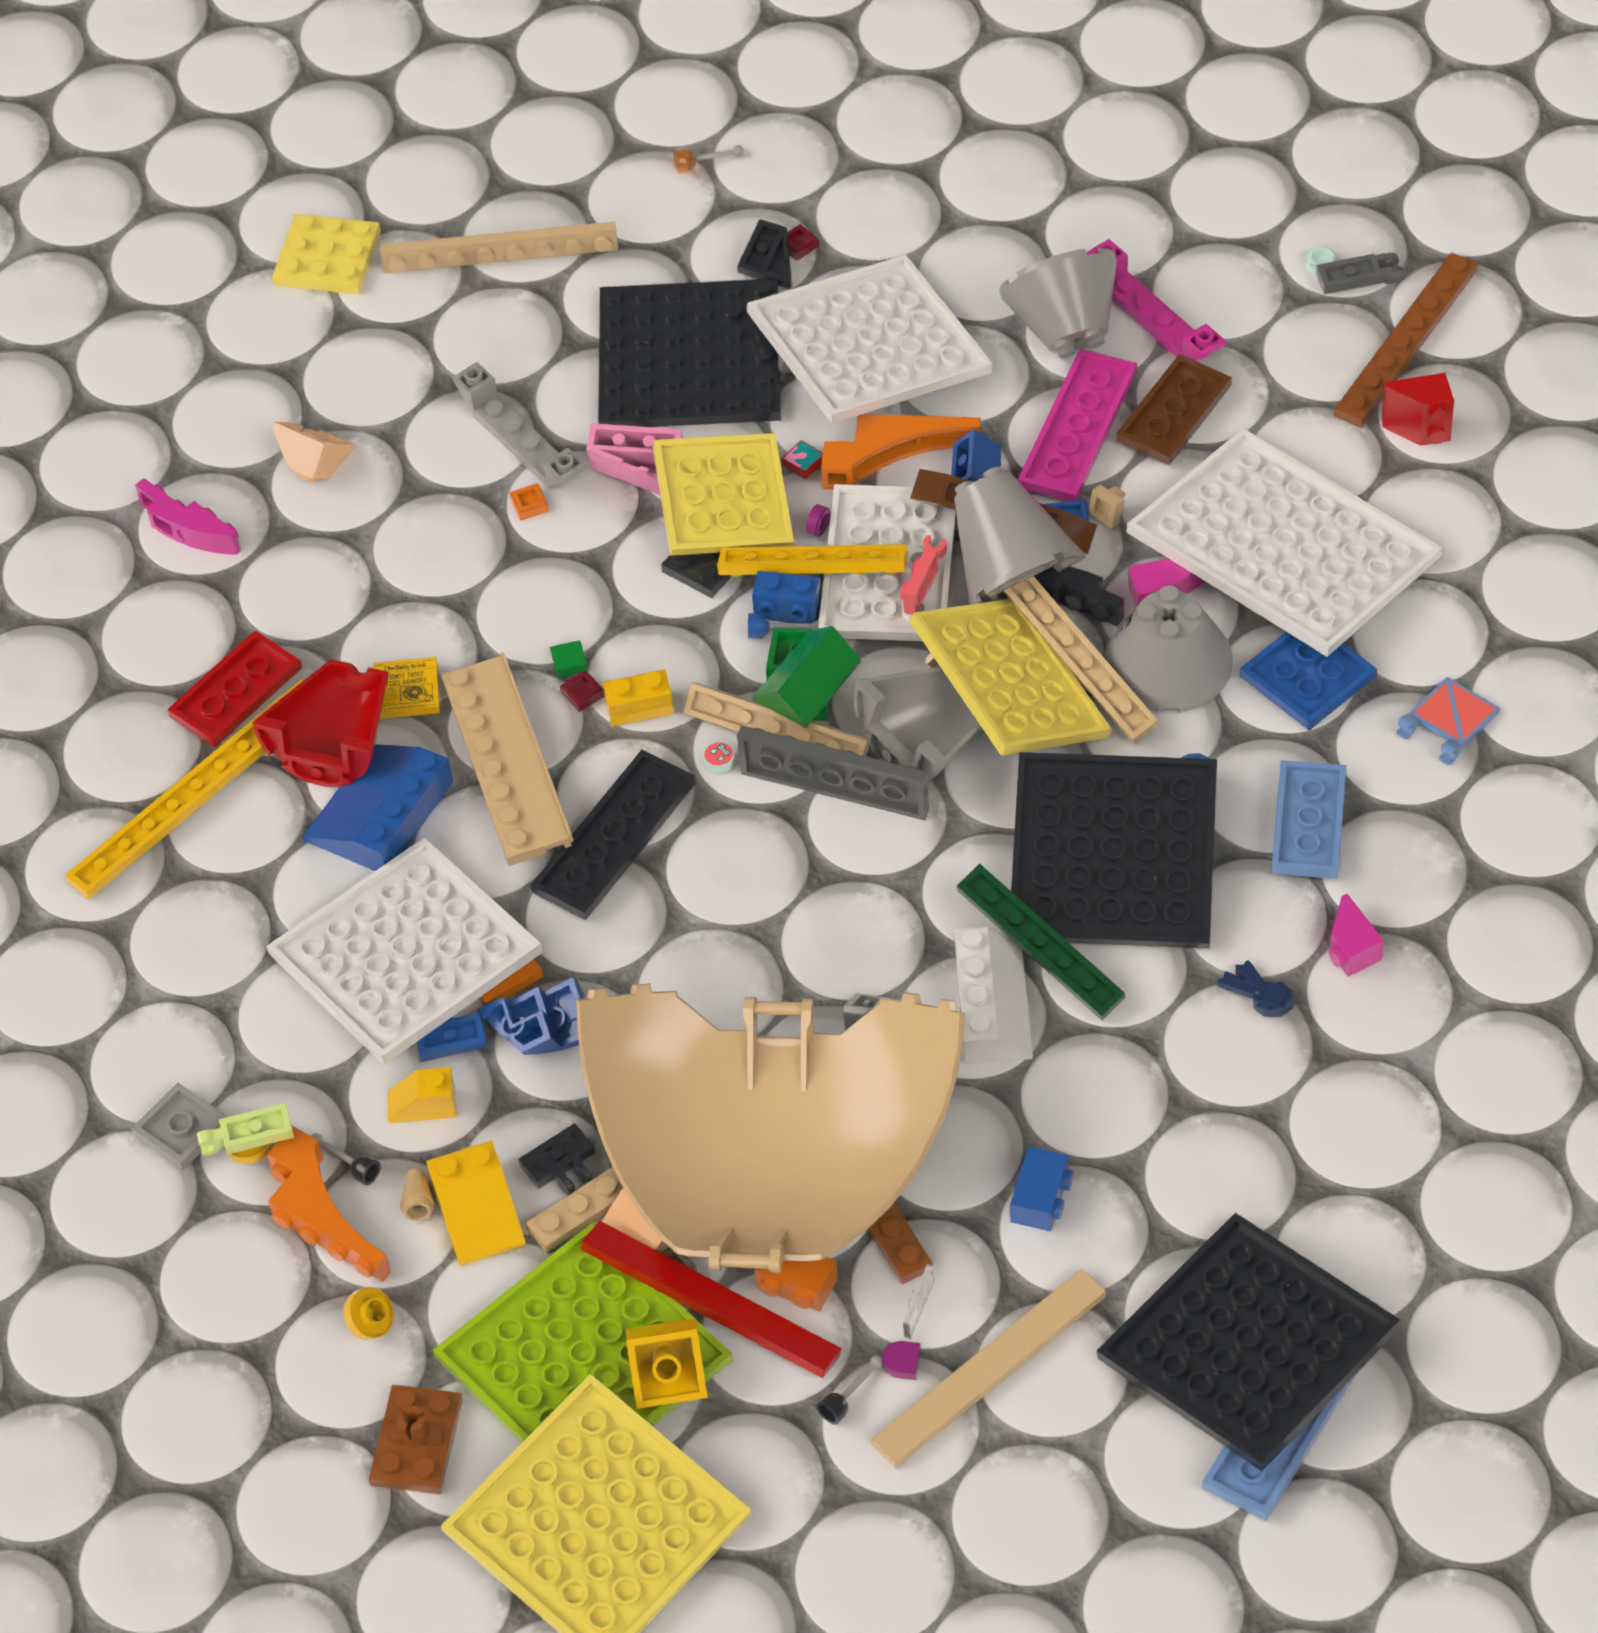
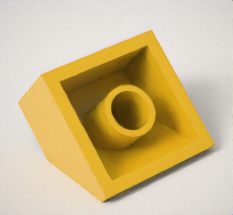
M696 1318L625 1329L637 1409L708 1398Z

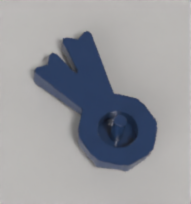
M1249 960L1245 961L1243 965H1235L1236 975L1225 971L1224 977L1217 980L1220 988L1252 998L1253 1008L1264 1017H1281L1293 1009V990L1281 981L1277 983L1265 982Z

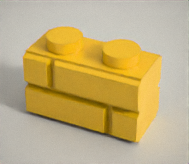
M665 669L603 682L605 702L612 727L674 714L672 693Z

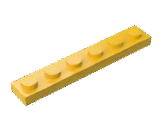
M908 544L727 547L721 549L717 567L719 575H730L733 577L755 575L758 571L792 575L822 573L824 575L854 573L861 575L872 572L895 574L905 572L909 552Z

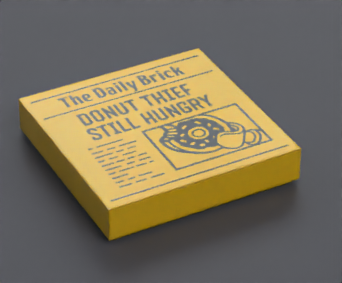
M436 657L373 663L374 669L389 672L380 719L440 713L438 663Z

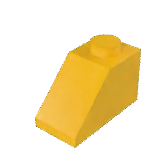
M451 1067L416 1070L387 1091L389 1123L457 1117L456 1088Z

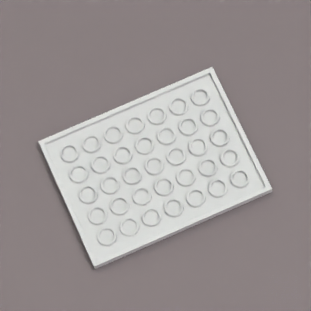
M1244 428L1129 521L1126 531L1326 657L1442 556L1443 550L1441 546Z

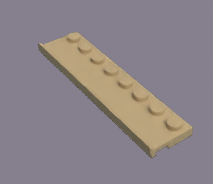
M501 652V656L441 674L445 690L508 865L512 866L546 855L545 850L563 844L565 848L570 847L573 837L504 652Z

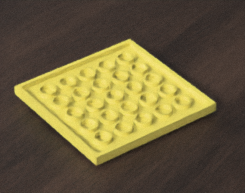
M590 1374L441 1525V1528L446 1535L559 1633H640L751 1516L752 1510Z

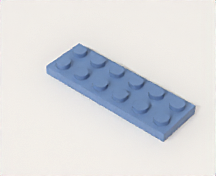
M1354 1377L1263 1471H1260L1224 1446L1202 1481V1489L1267 1521Z

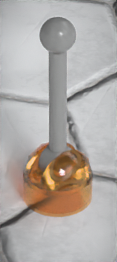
M736 145L730 150L696 156L689 149L674 150V163L677 173H684L692 170L697 161L730 155L740 157L743 155L744 149L742 146Z

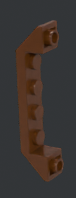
M919 469L910 499L937 508L942 506L956 511L954 498L957 493L955 488L968 480L945 473ZM1039 503L1084 554L1088 555L1098 525L1064 510Z

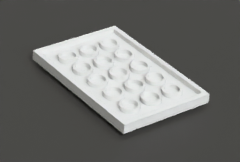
M834 484L827 546L908 544L909 556L905 572L895 574L872 572L861 575L854 573L824 575L818 629L833 626L844 639L922 641L910 623L912 615L904 613L903 599H900L901 587L904 581L910 580L914 560L917 557L920 558L923 553V539L930 535L932 547L939 546L941 541L945 539L947 541V553L938 564L939 570L918 612L948 608L956 511L942 506L937 508L910 499L913 487Z

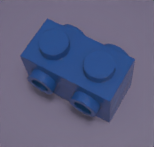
M758 571L752 592L754 613L763 614L769 621L813 623L818 620L821 607L820 578L808 575Z

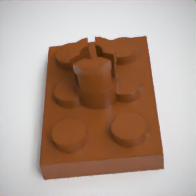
M392 1384L369 1476L370 1485L441 1495L463 1402L462 1394L459 1392Z

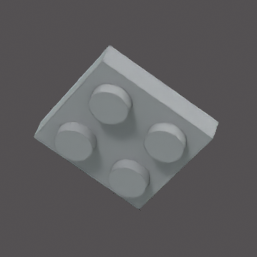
M177 1083L131 1129L136 1138L184 1170L202 1152L197 1133L203 1130L220 1128L219 1119L226 1118L227 1116L180 1083Z

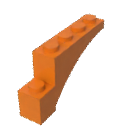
M879 414L858 415L855 442L824 441L821 466L823 489H834V484L855 485L877 470L899 460L931 451L951 449L954 442L973 429L981 433V418Z
M292 1126L294 1138L277 1142L267 1154L271 1169L270 1173L276 1180L283 1183L268 1200L273 1221L285 1230L290 1228L296 1231L308 1244L313 1246L318 1244L325 1248L337 1261L342 1262L345 1260L354 1265L355 1269L367 1278L373 1276L383 1282L391 1273L387 1254L366 1241L340 1214L330 1198L321 1177L320 1162L324 1158L319 1140Z

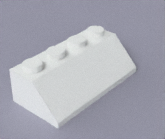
M989 927L954 929L960 1012L965 1013L963 1034L965 1064L1033 1059L1022 949L1008 936Z

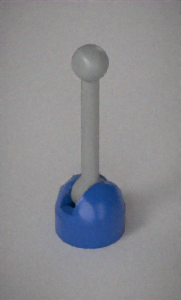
M748 613V638H762L773 627L818 629L819 620L813 623H770L763 614Z

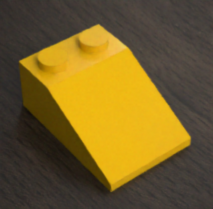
M492 1140L426 1161L431 1184L459 1266L526 1245Z

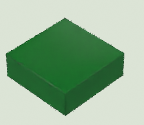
M580 640L550 647L557 678L585 670L588 671Z

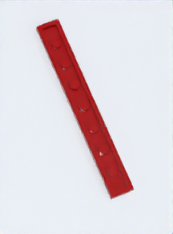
M600 1220L581 1242L580 1250L822 1379L840 1357L842 1348Z

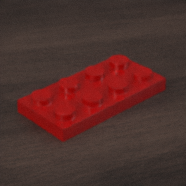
M255 630L167 709L169 717L215 748L302 668L301 660Z

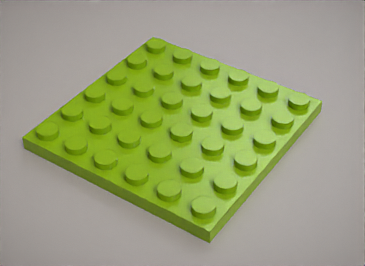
M594 1222L589 1224L433 1349L434 1357L521 1443L590 1374L652 1426H655L682 1403L641 1409L636 1408L625 1329L692 1319L694 1317L676 1300L580 1250L582 1240L596 1225ZM696 1320L706 1383L731 1363L733 1356L721 1342Z

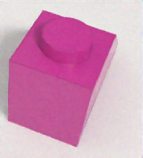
M1345 894L1341 896L1328 952L1333 964L1336 967H1341L1349 977L1382 960L1384 940L1351 897Z

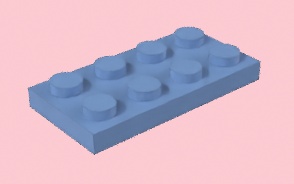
M1281 760L1271 874L1338 879L1346 765Z

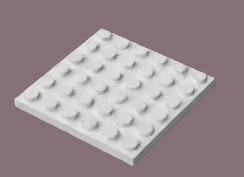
M907 255L747 303V313L831 424L990 374L993 371L991 360Z
M422 838L266 946L269 955L383 1065L544 952L542 944L426 838Z

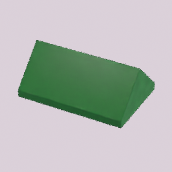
M833 626L808 631L753 696V701L807 728L861 663V658Z

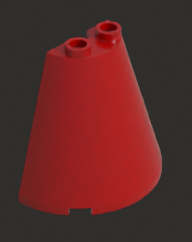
M330 659L254 720L252 724L259 743L268 755L273 753L283 762L281 767L301 780L325 787H341L352 784L356 778L362 777L372 761L389 672L368 667L365 673H361L351 663Z

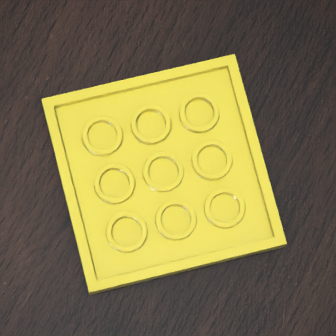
M775 433L654 440L652 447L670 556L720 553L722 548L793 546L794 538Z

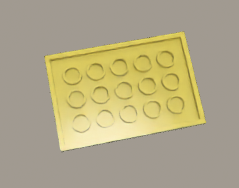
M1010 599L913 613L910 620L911 625L1001 756L1108 738L1112 728L1071 670Z

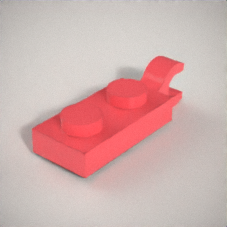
M930 535L923 539V553L920 558L917 557L914 560L911 571L912 576L909 581H904L901 587L900 599H903L904 613L913 615V613L919 611L939 570L938 564L947 553V541L945 539L937 547L931 546Z

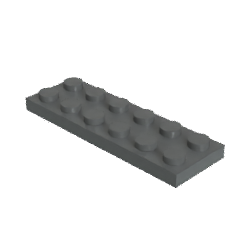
M741 725L737 734L742 775L925 820L927 817L929 800L926 771L913 766L906 767L890 763L880 758L874 759L858 755L853 751L830 748L821 743L814 744L798 740L792 736H782L766 732L760 728H750Z

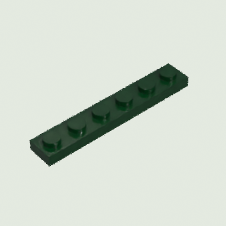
M980 863L956 886L957 891L1102 1021L1126 998L1124 991Z

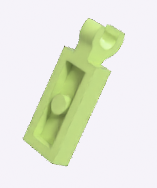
M286 1102L219 1119L220 1128L203 1130L197 1133L203 1156L213 1155L224 1146L228 1155L294 1138Z

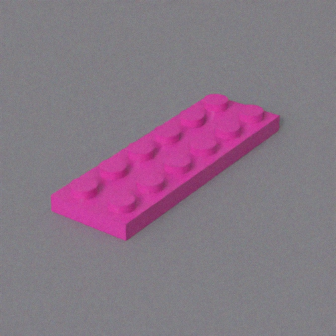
M1079 349L1017 479L1026 490L1065 501L1078 500L1137 373L1136 362Z

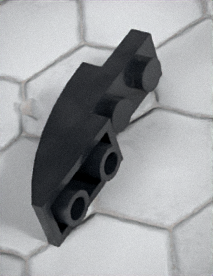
M1052 566L1034 575L1036 580L1059 606L1062 603H1066L1073 609L1086 612L1102 622H1108L1117 627L1124 619V598L1104 590L1103 577L1070 566L1059 572Z

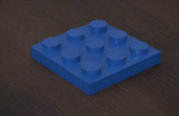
M1285 632L1240 668L1239 676L1310 731L1372 681L1377 675V668L1344 643L1326 657L1293 635Z

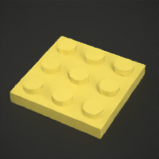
M295 214L272 276L273 284L275 286L359 295L381 232L379 222Z

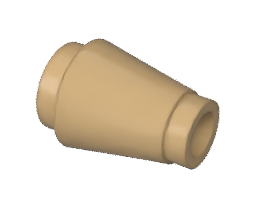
M412 1169L405 1176L400 1209L407 1219L422 1221L431 1215L435 1204L426 1173L421 1169Z

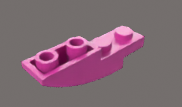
M145 478L135 484L140 505L147 509L152 528L179 543L199 550L237 555L240 552L237 530L230 523L225 524L218 519L210 508H203L195 501L186 507L180 500H174L168 496L160 485H153Z

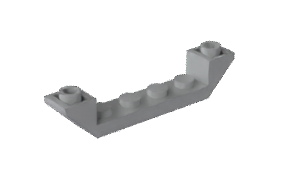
M478 362L453 376L454 383L475 419L546 487L563 485L587 469L586 464L569 448L560 453L557 452L498 396L495 378Z

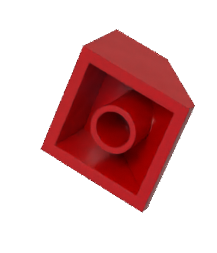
M1446 373L1384 382L1381 421L1383 428L1420 446L1451 441L1454 397Z

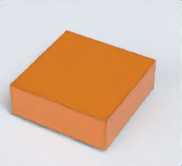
M538 483L509 492L510 500L520 521L549 512L548 503Z

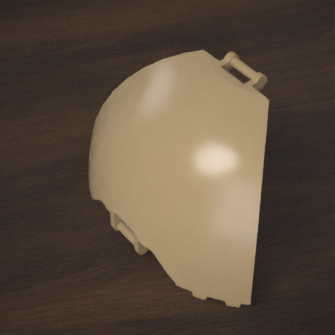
M650 983L634 984L630 994L611 996L607 995L605 987L589 989L587 998L576 1000L578 1040L587 1093L599 1135L612 1167L628 1197L645 1222L660 1239L677 1254L691 1257H709L710 1270H721L722 1267L769 1269L770 1273H781L783 1261L822 1260L840 1250L866 1231L892 1206L913 1179L930 1151L950 1103L963 1048L965 1013L956 1011L955 1001L940 999L937 1007L922 1004L920 994L909 992L903 993L902 1000L880 998V1003L842 1034L814 1032V999H803L802 1002L757 1001L756 997H745L743 1006L745 1030H719L693 1007L677 996V991L652 992ZM757 1014L801 1016V1037L757 1036Z

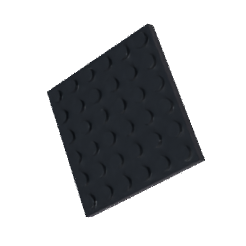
M750 279L600 287L598 424L662 427L781 421L779 354L747 313V303L779 293L778 281L774 279Z
M1019 752L1011 892L1069 943L1210 949L1217 759Z
M1235 1212L1096 1352L1097 1358L1248 1463L1263 1471L1401 1328V1321L1384 1308Z

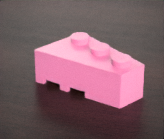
M591 423L586 448L590 468L660 495L652 445L654 440L683 438L682 429Z

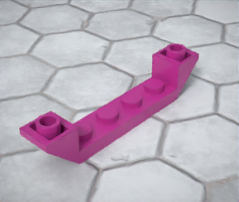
M1107 239L1087 251V254H1099L1098 249L1105 248L1115 253L1117 265L1112 301L1174 356L1177 357L1180 354L1194 361L1202 360L1226 345V340L1207 323L1194 330L1128 272V255L1113 241Z

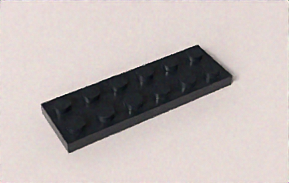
M641 749L572 834L573 841L570 842L571 846L565 848L563 845L531 884L532 893L587 920L696 784L695 775Z

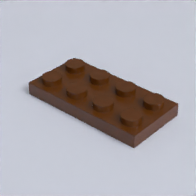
M1179 354L1116 433V442L1170 465L1231 387L1232 377Z

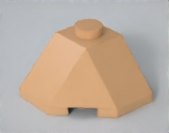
M274 422L273 430L288 468L299 472L298 477L309 482H315L316 479H329L353 451L355 444L321 430L317 432L310 429H303L302 432V425L292 422Z

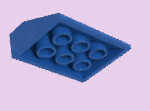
M375 744L372 761L362 777L356 778L352 784L341 786L337 789L307 830L303 840L376 871L404 852L453 783L449 758L422 747Z

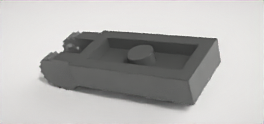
M1393 252L1377 255L1369 254L1316 265V275L1324 295L1380 284L1382 282L1391 284L1402 280L1405 272L1401 266H1397L1400 261L1398 255Z

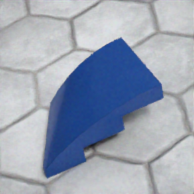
M571 977L545 991L536 987L510 1001L503 996L477 1009V1013H480L484 1020L522 1054L550 1053L579 1045L576 1000L584 999L579 982L574 977Z

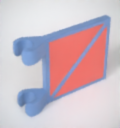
M1446 677L1409 714L1403 715L1399 719L1398 725L1400 728L1396 734L1404 739H1409L1418 725L1421 724L1447 740L1441 746L1443 754L1440 755L1439 760L1447 765H1451L1461 750L1500 712V708Z

